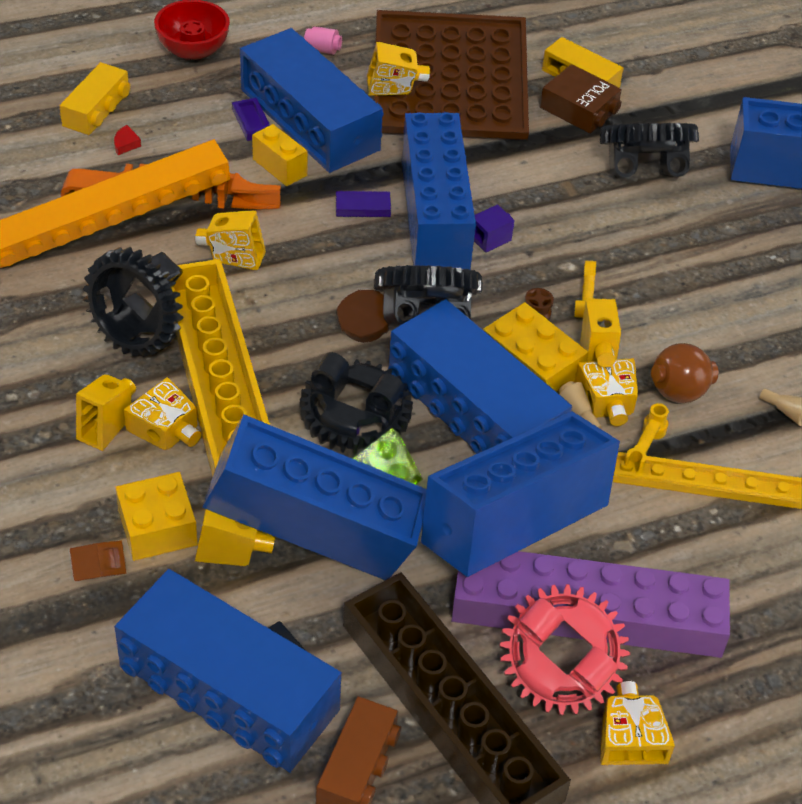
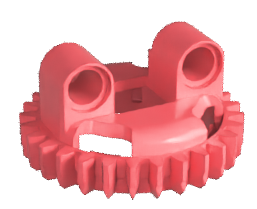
M566 584L562 594H559L557 587L552 585L549 596H546V593L540 588L537 591L539 600L535 601L534 598L527 595L525 597L528 605L527 608L519 604L515 606V610L520 615L519 618L510 615L507 617V621L514 626L513 629H502L501 633L510 637L509 641L499 644L500 648L509 650V654L500 657L501 662L511 663V667L504 671V675L515 674L516 679L510 686L512 688L520 685L524 687L520 695L521 699L532 694L534 696L532 707H535L540 701H544L546 713L551 710L553 705H558L559 715L564 714L566 706H570L572 713L577 715L579 710L578 704L581 703L587 711L592 710L590 699L594 698L598 704H603L604 699L601 692L604 691L609 695H613L615 691L609 683L611 681L618 684L622 683L623 679L616 674V671L628 669V666L623 662H619V660L630 655L629 651L620 649V645L628 642L629 637H619L617 633L625 625L624 623L613 624L612 620L618 612L614 611L607 614L604 611L608 605L607 600L600 603L599 606L594 603L597 595L596 592H593L587 599L583 597L584 587H580L576 595L571 594L569 584ZM557 604H568V605H573V606H557V607H554L553 605H557ZM563 621L592 646V649L568 675L539 650V647ZM519 635L522 637L524 655V661L520 666L518 664V661L521 660L519 651L520 642H517ZM606 637L608 638L609 646H610V655H609V656H608V644H607V639H606ZM578 690L584 693L580 696H577V694H559L558 697H553V694L557 691Z

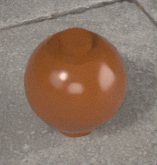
M688 343L673 344L665 348L657 356L651 369V378L656 389L666 399L676 403H689L701 398L710 386L716 383L719 375L717 364L711 361L702 349Z

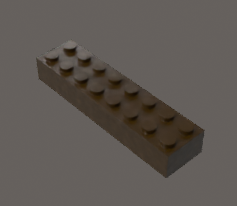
M402 572L344 602V628L480 804H562L566 801L571 779Z

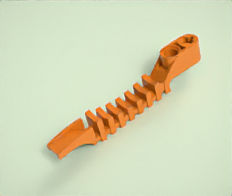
M126 164L124 171L120 173L80 168L72 169L66 176L61 190V197L134 170L133 164ZM230 173V180L192 195V200L199 201L201 192H204L205 203L212 204L214 194L217 193L218 208L224 209L228 194L234 195L231 208L278 209L281 206V185L255 184L243 179L238 173Z

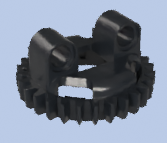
M692 123L608 125L601 128L600 144H609L610 172L618 178H627L635 174L638 168V153H660V166L666 176H684L690 168V143L699 142L698 126ZM622 158L628 162V170L625 173L620 172L618 169V162ZM673 158L678 159L680 162V168L677 172L672 171L670 167Z
M122 247L104 253L88 268L89 274L84 277L88 284L83 287L88 296L84 297L83 301L89 303L90 307L87 308L86 312H91L93 315L91 323L96 322L99 326L97 333L103 332L106 335L105 342L112 340L113 348L118 349L121 347L123 354L131 352L133 357L139 355L145 357L160 352L170 346V342L177 338L175 333L181 330L177 322L183 319V316L177 313V311L183 308V305L175 302V299L181 295L178 292H173L171 288L175 286L183 270L164 252L154 256L149 254L143 257L142 250L140 249L133 252L131 247L124 250ZM136 278L154 294L157 301L154 307L138 292L125 297ZM106 286L110 290L113 310L107 314L105 311L107 307L104 294L100 293V290ZM141 332L155 333L151 339L149 337H139Z
M388 266L378 269L375 272L374 289L384 292V319L392 327H399L419 315V304H438L445 299L471 320L472 295L481 294L483 285L482 276L479 272L462 269L461 267L453 268L451 266ZM399 307L403 311L402 320L398 317L397 313Z
M328 352L312 372L311 381L307 380L305 382V389L301 390V420L304 421L305 429L310 430L311 437L319 436L320 444L329 442L331 450L339 446L342 453L348 448L353 449L355 455L358 449H365L368 454L371 447H375L380 451L382 443L391 446L393 439L400 440L401 432H406L412 417V393L407 392L408 385L401 381L400 375H392V369L382 370V364H378L375 367L371 365L369 360L364 364L356 359L354 365H349L341 355ZM356 383L371 389L366 399L365 411L336 400L346 384ZM319 400L324 410L322 415H320L316 406ZM378 422L382 423L381 432L373 430L362 433V436H356L358 427Z

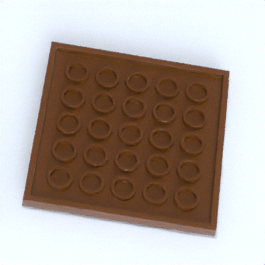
M377 10L376 42L413 49L417 55V64L430 67L428 82L414 81L411 93L406 95H374V101L383 108L382 133L404 134L405 113L449 112L459 113L463 137L528 140L526 17Z

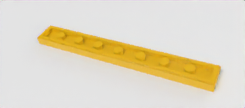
M618 452L613 476L614 483L802 509V478L651 456H647L644 468L638 471L639 460L631 459L627 466H625L624 462L627 453Z

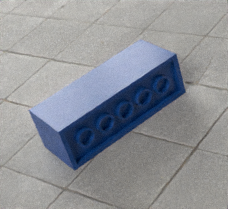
M289 28L240 48L241 90L250 99L257 98L262 110L297 143L308 150V153L329 173L381 150L383 108L294 29Z
M743 97L730 145L731 180L796 189L802 188V104Z
M405 113L402 171L413 266H451L453 268L461 267L462 269L471 270L476 221L459 113Z
M447 299L391 331L388 369H392V375H400L401 381L407 383V389L412 393V396L426 405L435 417H439L446 423L455 435L465 440L476 454L571 412L572 405Z
M571 411L429 475L421 543L463 575L469 577L581 520L609 504L620 441Z
M243 414L220 455L202 508L387 580L417 547L424 518L426 489Z
M169 568L114 626L119 664L125 673L132 677L137 675L146 681L156 693H165L173 698L183 710L187 712L193 711L200 715L211 728L218 731L222 729L230 734L241 747L245 749L252 748L261 754L264 760L273 767H282L290 773L340 711L342 672Z

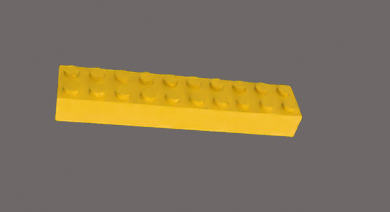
M221 259L178 265L183 270V273L176 281L175 286L171 288L173 292H178L181 295L175 299V302L183 305V308L177 311V313L183 316V319L177 322L181 330L175 334L192 400L197 409V419L212 476L214 475L220 455L243 414L270 425Z

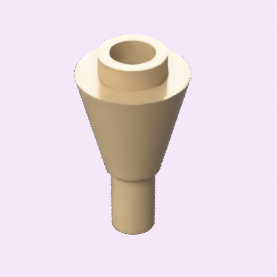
M573 381L564 384L559 389V395L572 405L571 411L601 429V424L592 413L583 384L581 382L574 383Z
M765 388L760 394L761 400L775 405L777 409L797 425L802 426V397L779 395Z

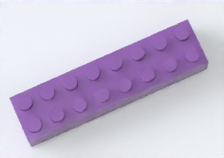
M521 551L469 577H466L459 571L457 573L451 622L513 629L514 626L507 621V617L510 615L519 618L520 615L515 610V606L519 604L527 608L528 605L525 600L527 595H530L537 601L539 600L538 589L541 588L546 593V596H549L551 586L555 585L558 593L562 594L566 584H569L571 594L576 595L579 588L584 587V598L588 599L593 592H596L597 595L594 603L599 606L600 603L607 600L608 605L604 611L607 614L614 611L618 612L612 620L613 624L624 623L625 625L623 629L617 632L618 636L629 637V641L622 645L722 658L730 637L729 579ZM557 604V605H553V606H554V607H557V606H573V605ZM564 621L551 634L583 639Z

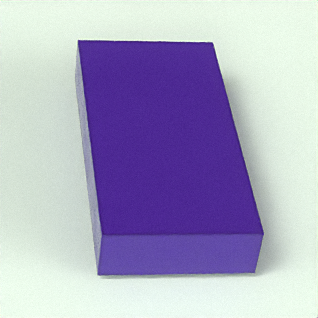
M257 98L232 102V110L247 141L252 140V134L270 126Z
M336 191V217H391L390 192Z

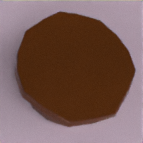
M357 290L344 298L336 310L341 330L351 339L362 343L375 341L383 334L388 333L389 325L386 323L383 314L384 295L376 290Z

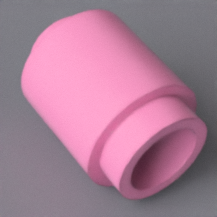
M314 26L312 29L307 28L305 32V40L320 53L334 55L337 50L341 49L342 36L339 35L336 29Z

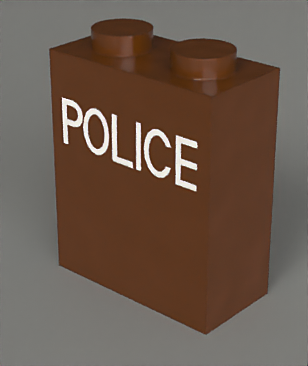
M571 64L543 87L540 108L588 133H592L597 127L603 126L612 114L615 115L619 111L622 104L620 100L622 89Z

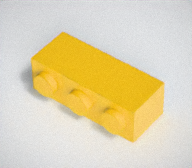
M561 37L544 52L542 71L554 77L572 64L620 88L624 67Z
M100 62L59 105L62 126L90 135L102 124L108 114L115 110L119 102L128 96L130 92L128 71Z

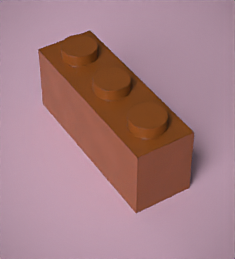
M359 696L357 697L316 787V804L372 803L376 787L372 786L376 776L382 778L389 760V756L385 754L389 746H396L402 727L397 725L398 710Z

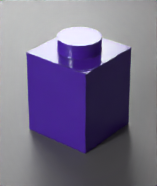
M498 204L475 214L474 242L485 253L512 241L515 220Z

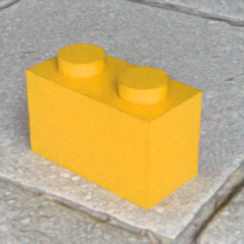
M271 124L252 134L253 160L285 186H289L307 176L308 150L281 129Z

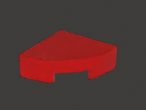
M128 125L119 129L114 136V146L117 155L141 147V139Z

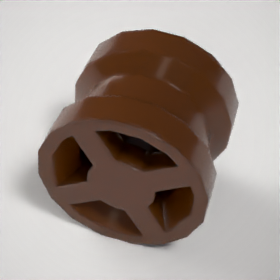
M543 288L529 290L525 295V302L547 320H550L554 301L552 293Z

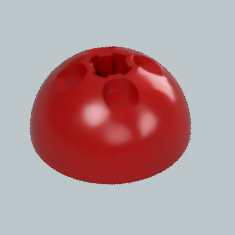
M181 0L163 7L157 13L154 25L160 42L169 52L183 59L198 60L212 55L223 45L229 32L230 20L225 10L214 3L204 0Z

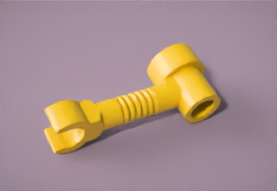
M585 261L582 301H575L574 317L583 318L586 299H595L593 297L596 261Z
M656 403L651 406L649 414L644 419L643 433L634 448L627 451L624 462L625 466H627L629 460L637 459L640 461L638 471H641L645 466L646 453L653 439H661L666 435L669 425L667 420L669 410L664 404Z

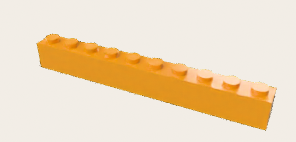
M215 139L1 219L0 269L11 266L26 258L37 256L52 248L63 246L83 236L91 235L101 229L117 225L132 217L143 215L158 207L169 205L189 195H195L207 188L220 185L230 180L229 162Z

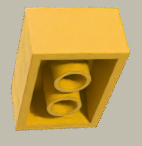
M526 302L483 328V331L557 393H559V389L564 384L570 381L575 382L578 362H587L588 351Z

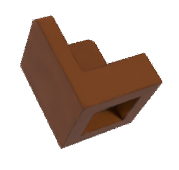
M122 540L70 548L74 581L127 574Z

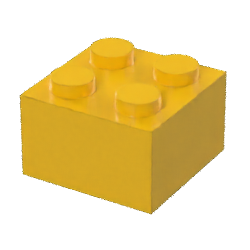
M180 472L115 486L118 511L133 561L198 545L196 520Z

